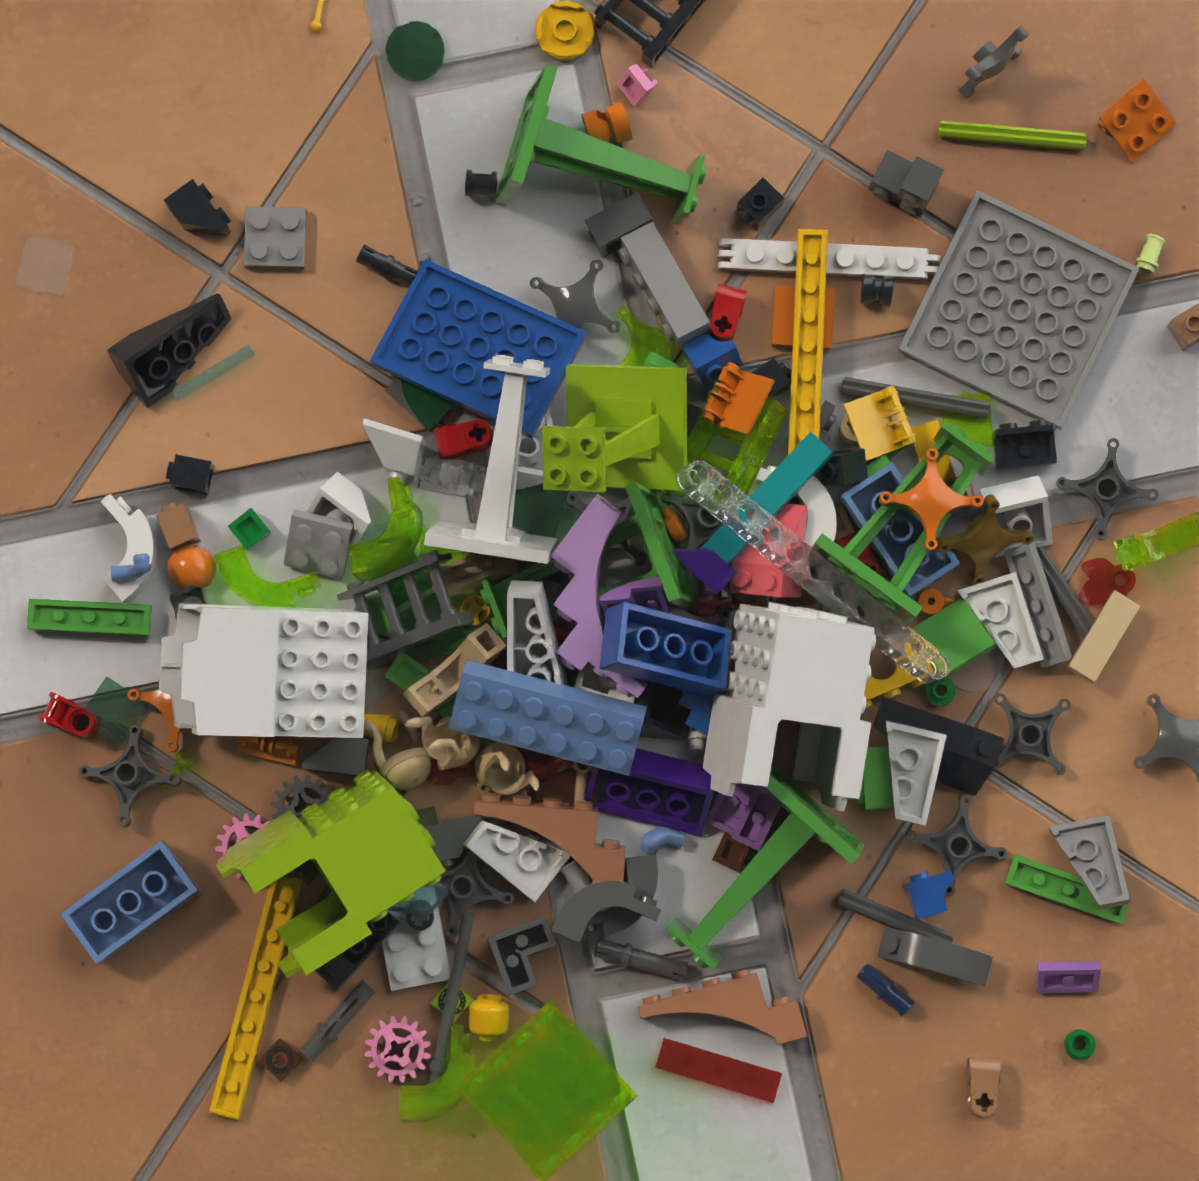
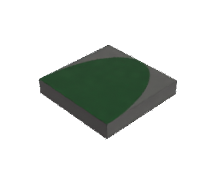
M398 377L385 390L429 433L456 405Z

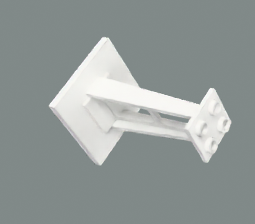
M495 354L492 359L484 362L483 368L504 371L505 376L477 524L470 522L461 524L439 520L426 532L424 545L548 564L552 558V553L557 548L558 538L526 534L525 531L512 529L527 376L545 378L550 374V368L544 367V361L526 359L521 364L513 362L514 357Z

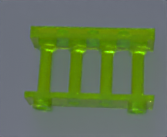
M715 386L711 389L716 392L719 391ZM710 390L709 393H708L707 401H708L709 397L712 396V395L710 394L711 390ZM766 398L749 435L705 422V418L702 417L704 413L702 410L687 440V489L715 499L713 506L725 516L730 517L744 503L788 413V410L772 398ZM713 435L742 445L734 461L706 451ZM700 462L729 472L722 487L718 488L693 478ZM670 490L680 498H683L686 490Z

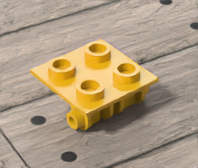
M894 386L843 404L859 448L865 449L866 461L916 443L915 433H912L907 420L909 418L904 412L905 407H902L897 395L899 392Z

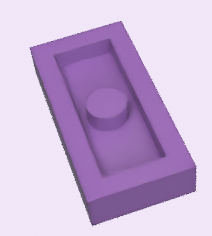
M1099 961L1037 962L1036 991L1037 993L1098 992L1101 971Z

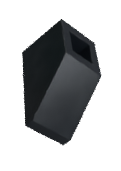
M191 179L164 199L166 206L184 230L227 236L231 233L227 225L231 220L221 207L218 209L214 208L210 202L213 196L203 183L198 186Z

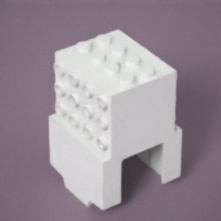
M769 602L768 608L740 604V609L736 611L734 616L736 634L735 640L730 644L729 658L731 659L730 671L727 673L726 695L714 693L703 761V768L711 775L710 789L733 797L736 784L768 787L778 723L781 719L797 721L801 723L792 780L814 783L822 790L821 804L839 811H845L848 799H859L871 723L861 720L860 716L866 708L864 691L865 685L869 682L871 676L869 660L870 654L876 645L875 628L849 622L846 616L812 608L793 607Z
M179 603L174 634L162 637L160 648L159 691L167 693L172 697L174 726L177 728H190L195 735L363 738L368 613L347 609Z

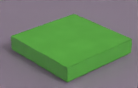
M962 597L911 628L913 635L916 639L921 640L925 652L944 679L996 648L995 642Z

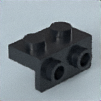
M1047 420L1031 421L1029 426L1017 427V423L1000 424L999 429L994 430L992 433L995 469L1056 464L1055 424H1047Z

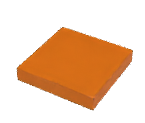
M775 285L771 346L793 348L795 286ZM826 288L824 350L832 349L835 289Z

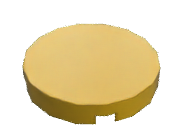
M571 1L555 2L538 16L535 26L536 41L541 50L550 58L560 61L575 60L584 55L592 45L594 38L593 20L585 8L578 3Z

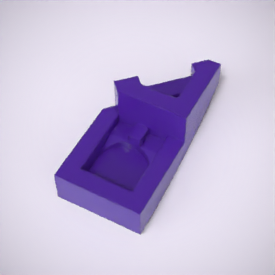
M707 547L691 550L674 549L672 551L715 595L737 574L714 550H709Z

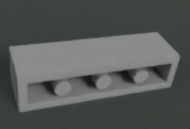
M651 222L621 237V249L618 250L620 258L625 266L630 265L635 273L632 275L633 280L639 291L644 290L649 298L647 305L654 316L659 315L663 322L661 329L668 341L673 340L676 347L679 348L707 331L709 333L710 321L654 223Z

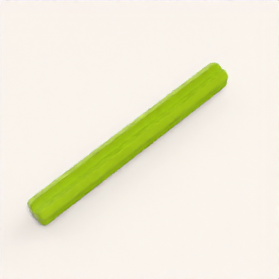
M944 120L940 121L938 125V137L947 139L1084 150L1087 140L1086 134L1080 132Z

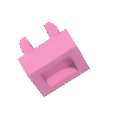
M637 64L629 67L616 83L634 107L642 103L657 84L656 79L650 81L645 75L648 71L647 67L640 68Z

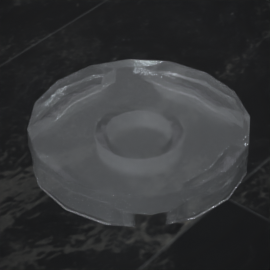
M996 644V648L948 678L953 681L955 687L959 690L969 693L982 692L992 687L1001 677L1004 668L1003 652Z

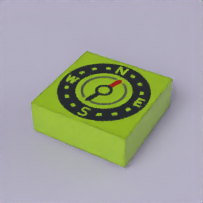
M448 982L430 1003L441 1013H443ZM461 988L459 990L453 1023L474 1000Z

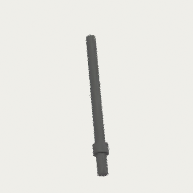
M462 912L434 1057L430 1058L428 1067L431 1073L426 1094L429 1096L438 1097L442 1075L447 1071L449 1060L446 1059L474 920V914Z

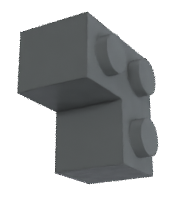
M887 150L871 180L869 189L873 190V195L881 200L889 201L891 199L899 203V207L909 214L915 215L917 212L922 215L940 181L944 169L918 156L914 162H911Z
M546 916L487 937L508 996L538 986L528 956L557 946Z

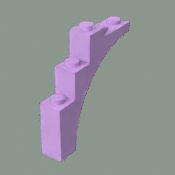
M597 494L551 555L555 559L553 564L559 570L566 574L572 572L575 575L553 605L558 608L556 612L562 618L569 622L575 620L578 623L556 653L561 656L559 660L572 670L576 667L581 671L589 661L593 664L591 669L596 674L605 679L607 676L617 683L616 688L628 697L634 695L638 698L645 690L647 682L642 679L599 669L605 624L599 602V571L602 554L609 534L622 512Z

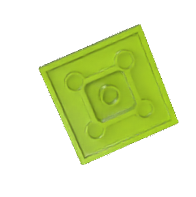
M592 364L566 365L567 427H542L543 490L606 492V487L625 488L628 484L638 482L648 489L685 491L687 489V368Z

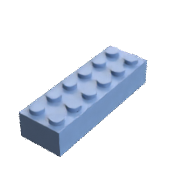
M467 660L462 671L448 729L629 776L647 707Z

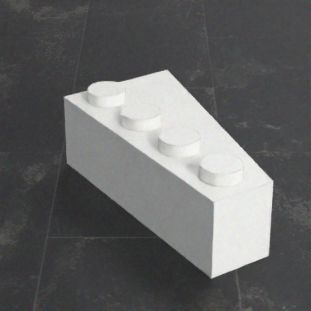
M512 580L507 591V670L569 686L564 664L559 660L561 656L556 653L559 649V644L543 582Z

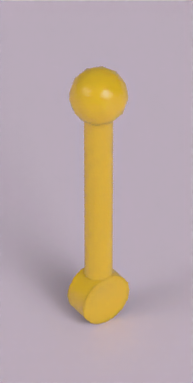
M318 0L315 18L310 24V28L314 32H318L322 28L320 18L324 0Z

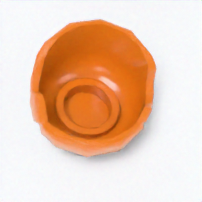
M186 545L180 547L172 553L167 561V576L174 586L184 591H194L209 586L216 574V560L210 551L200 546Z

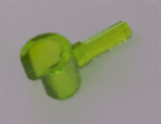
M185 749L178 751L175 756L176 764L170 773L179 774L182 770L190 769L194 763V757L187 764H182L179 762V758L183 756ZM160 784V785H161L164 789H166L170 784Z

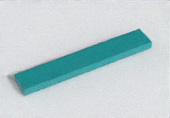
M810 432L701 548L707 547L709 550H714L722 559L730 564L834 453Z

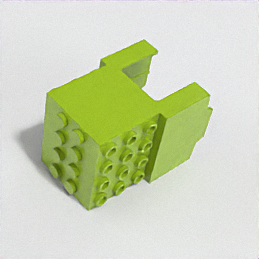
M369 770L360 773L353 779L355 783L346 789L343 787L335 789L327 795L329 800L318 806L315 803L308 806L301 812L302 817L299 819L291 810L285 812L227 849L226 858L215 865L223 878L235 872L242 874L256 894L309 859L313 861L331 892L326 898L276 929L288 947V956L277 963L286 978L298 972L307 976L371 935L372 932L366 922L369 920L372 922L380 920L387 915L388 908L396 903L402 905L415 896L413 892L422 886H425V888L433 886L441 880L440 875L446 872L431 848L436 843L428 830L418 823L417 820L420 817L414 807L401 794H398L396 789L375 770L371 773Z

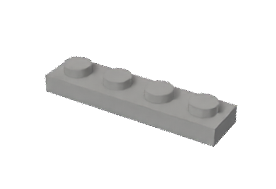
M1035 543L1004 552L1010 573L1017 572L1044 656V659L1039 661L1041 668L1072 659Z

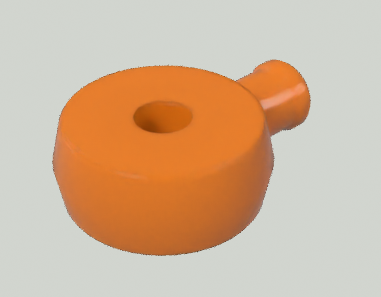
M670 506L664 507L661 512L666 518L664 523L670 535L676 542L685 540L688 537V532L684 524L676 514H673Z
M926 588L918 594L916 602L923 607L920 611L922 614L932 616L944 609V606H949L955 602L954 596L944 597L937 589ZM928 599L933 600L934 604L929 605Z

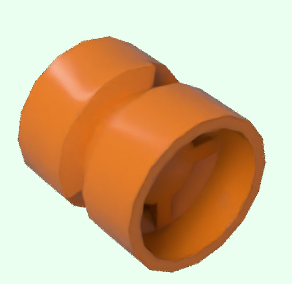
M622 102L606 106L604 112L595 109L581 114L585 132L590 136L608 143L614 141L616 144L633 139L629 120Z

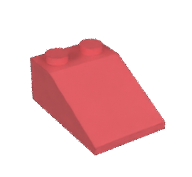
M786 504L732 561V568L737 574L730 581V592L773 597H801L807 505Z

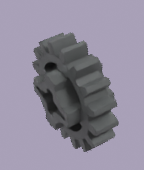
M306 775L304 782H301L298 776H294V784L290 785L284 781V792L277 790L274 792L279 797V801L271 802V806L277 808L278 812L272 814L271 817L276 819L291 810L299 819L302 815L301 812H297V808L301 807V796L308 805L316 803L319 806L329 800L327 795L332 789L326 787L322 790L323 781L318 779L313 784L311 783L310 775ZM305 788L317 791L321 798H310L307 796ZM293 792L295 798L290 806L284 808L286 799Z

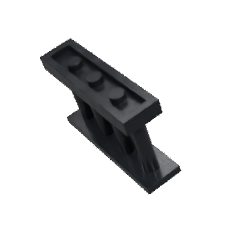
M603 0L594 12L596 15L595 26L600 30L605 22L609 21L642 46L641 50L644 51L642 53V62L652 68L706 0H678L680 7L674 14L670 12L668 14L650 0H630L660 23L659 27L662 29L656 37L652 35L650 37L615 12L623 0H609L608 2Z

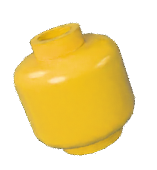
M478 995L477 1000H474L469 1006L470 1031L479 1035V1040L487 1042L496 1041L498 1036L508 1031L509 1005L502 1000L500 995Z

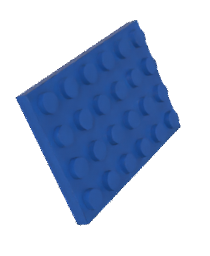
M425 259L372 355L370 364L496 422L505 372L484 369V362L492 359L495 354L514 357L513 362L521 364L526 359L544 361V367L550 368V374L547 377L527 376L522 435L533 439L566 376V365L573 363L587 334L582 329Z

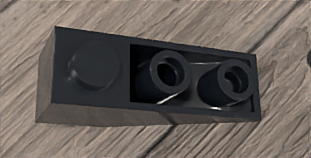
M389 911L387 915L376 922L371 920L366 922L372 932L371 935L315 970L336 992L359 970L400 924V921Z

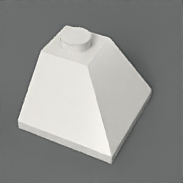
M364 418L362 424L385 471L390 473L389 477L401 482H406L407 478L415 480L426 447L423 436Z
M339 472L335 473L319 488L306 511L353 524L347 562L371 523L362 490Z

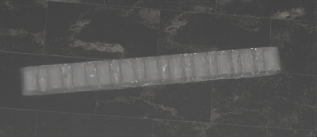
M696 460L679 470L677 484L683 492L833 613L846 616L849 622L874 627V634L876 635L875 647L916 680L929 684L944 679L949 674L950 663L943 653L711 465L703 460ZM691 470L698 474L699 483L691 479ZM715 489L722 493V503L715 498ZM739 509H742L746 513V522L742 521L739 518ZM763 528L769 531L771 535L770 541L763 537ZM787 547L794 553L793 561L787 557ZM811 566L817 570V580L810 574ZM834 586L841 590V599L835 596ZM858 604L864 608V618L858 614ZM882 624L888 629L887 637L881 631ZM905 643H908L912 649L911 656L905 652ZM929 662L935 667L934 675L928 669Z

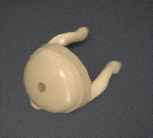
M404 710L399 711L400 722L405 726V723L411 718ZM365 719L364 727L374 739L372 756L379 774L394 788L399 790L412 789L420 785L430 773L431 758L423 748L422 735L418 729L405 726L412 738L411 748L399 752L386 760L383 753L382 737L377 726L368 719Z
M429 716L408 720L405 723L406 727L419 728L422 726L421 740L423 748L430 757L438 760L437 766L441 771L463 766L472 760L479 751L480 737L448 729L451 716L441 719L437 725H433L432 718Z
M490 740L480 747L474 764L475 773L478 778L476 786L480 793H486L491 789L495 793L508 795L516 793L528 784L535 791L538 790L539 781L533 771L523 774L525 771V761L517 746Z

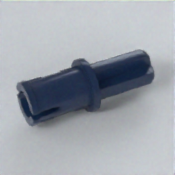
M866 964L859 971L858 979L878 995V1000H884L901 1017L914 1004L913 1000H910L893 985L895 983L893 980H887L870 964Z

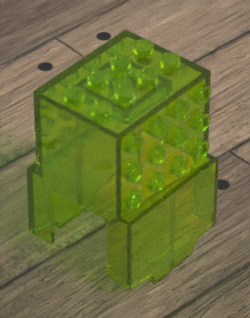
M553 1000L547 1002L455 1087L474 1109L478 1108L518 1152L524 1159L522 1163L538 1181L549 1179L638 1096L621 1074Z

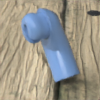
M146 553L135 554L133 557L134 565L111 566L112 582L136 580L148 573L152 564H149V555Z
M659 826L644 834L641 839V850L647 855H652L656 853L658 847L665 843L682 848L686 833Z

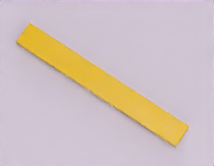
M798 229L788 455L810 432L818 439L820 435L828 230Z
M284 875L269 886L209 1113L240 1120L280 971L277 963L283 959L286 944L276 929L294 918L304 880Z

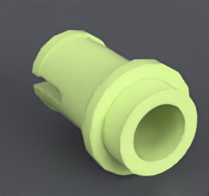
M1147 234L1140 257L1136 258L1135 263L1140 268L1139 272L1153 274L1154 270H1157L1159 267L1157 261L1165 239L1155 234Z

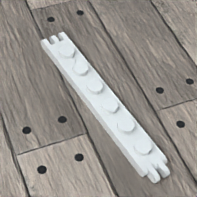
M719 239V246L731 247V250H719V258L730 259V262H718L719 270L796 274L797 242ZM828 243L826 275L863 277V274H872L875 278L890 276L894 277V279L927 280L928 274L935 275L939 268L937 266H928V263H939L941 256L929 254V249Z

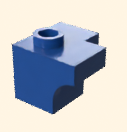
M708 331L681 346L688 365L696 375L707 396L711 395V390H719L714 384L715 382L722 384L718 378L723 366H727L728 362L734 363L739 367L743 366L733 341H716L710 336Z
M685 690L678 703L691 711L685 725L708 736L714 694L707 696ZM723 691L716 692V694L726 695Z
M927 871L910 876L911 882L903 884L915 920L948 911L944 895L946 889L952 883H955L952 871L929 876Z

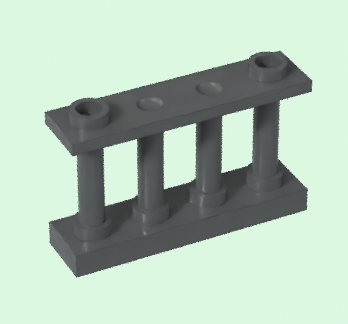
M438 550L427 552L420 556L421 561L367 583L361 580L348 584L346 586L347 591L337 594L338 601L354 599L357 611L368 613L366 663L376 662L474 623L471 612L458 613L457 608H453L439 564L453 559L451 553L439 554ZM427 569L442 611L439 614L441 619L434 622L432 618H428L414 575ZM402 579L417 621L414 624L416 629L409 632L407 628L403 627L390 588V584ZM377 589L379 590L392 633H390L391 639L384 642L383 638L378 636L365 594Z

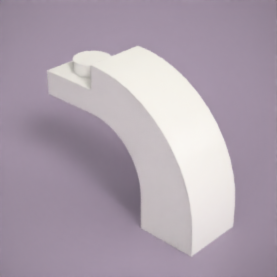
M767 466V469L760 468L756 484L761 485L777 467ZM813 476L794 496L802 505H807L805 549L808 550L812 549L822 533L834 541L837 527L833 501L823 484Z
M108 494L101 500V503L121 524L127 536V551L118 566L134 565V555L144 553L149 555V564H152L151 570L136 580L112 582L111 572L103 578L124 603H130L142 592L154 572L157 559L156 538L149 520L139 508L129 516L128 513L132 509L120 496L115 500L111 494Z

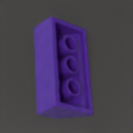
M636 748L629 776L592 767L585 800L591 802L598 773L597 804H593L594 807H599L598 811L702 837L714 790L710 789L711 775L703 768V764Z

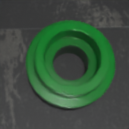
M935 676L930 679L925 688V694L929 702L936 706H945L952 702L956 695V687L950 678L944 679L943 676ZM943 685L946 688V694L944 696L937 695L935 692L936 686Z
M1076 1029L1066 1036L1064 1048L1072 1059L1085 1060L1094 1053L1095 1040L1088 1031ZM1077 1039H1082L1085 1043L1081 1051L1076 1050L1074 1047V1042Z

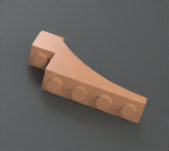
M483 793L482 797H476L474 814L496 817L517 823L551 840L571 855L593 879L592 885L604 881L623 882L626 846L620 845V841L604 839L602 844L596 843L599 807H594L592 802L574 801V805L562 804V800L556 798H544L543 802L531 801V797L522 795L513 796V800L500 799L501 795L496 793Z
M749 969L731 973L732 980L720 983L719 977L701 982L703 988L694 991L690 990V986L671 990L673 997L661 1000L660 994L642 999L643 1005L637 1006L640 1018L681 1012L705 1013L726 1017L745 1023L774 1038L776 1045L807 1037L797 1000L790 1002L789 996L772 1000V1007L767 1008L757 973L750 974Z

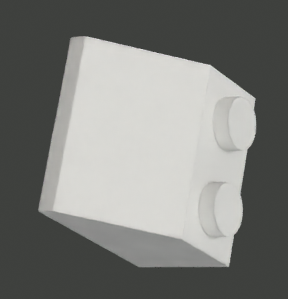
M1039 476L980 489V495L983 499L987 495L993 494L1000 503L999 508L995 511L996 522L1000 527L1007 530L1027 528L1034 537L1032 543H1035L1036 548L1053 544L1048 495ZM983 502V504H982V512H983L984 505H985L984 502ZM1022 542L1011 544L995 557L1004 556V552L1025 545Z

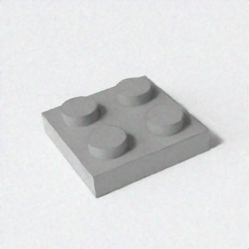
M246 206L244 267L305 269L306 208Z
M294 509L291 516L283 565L342 580L346 569L353 524Z

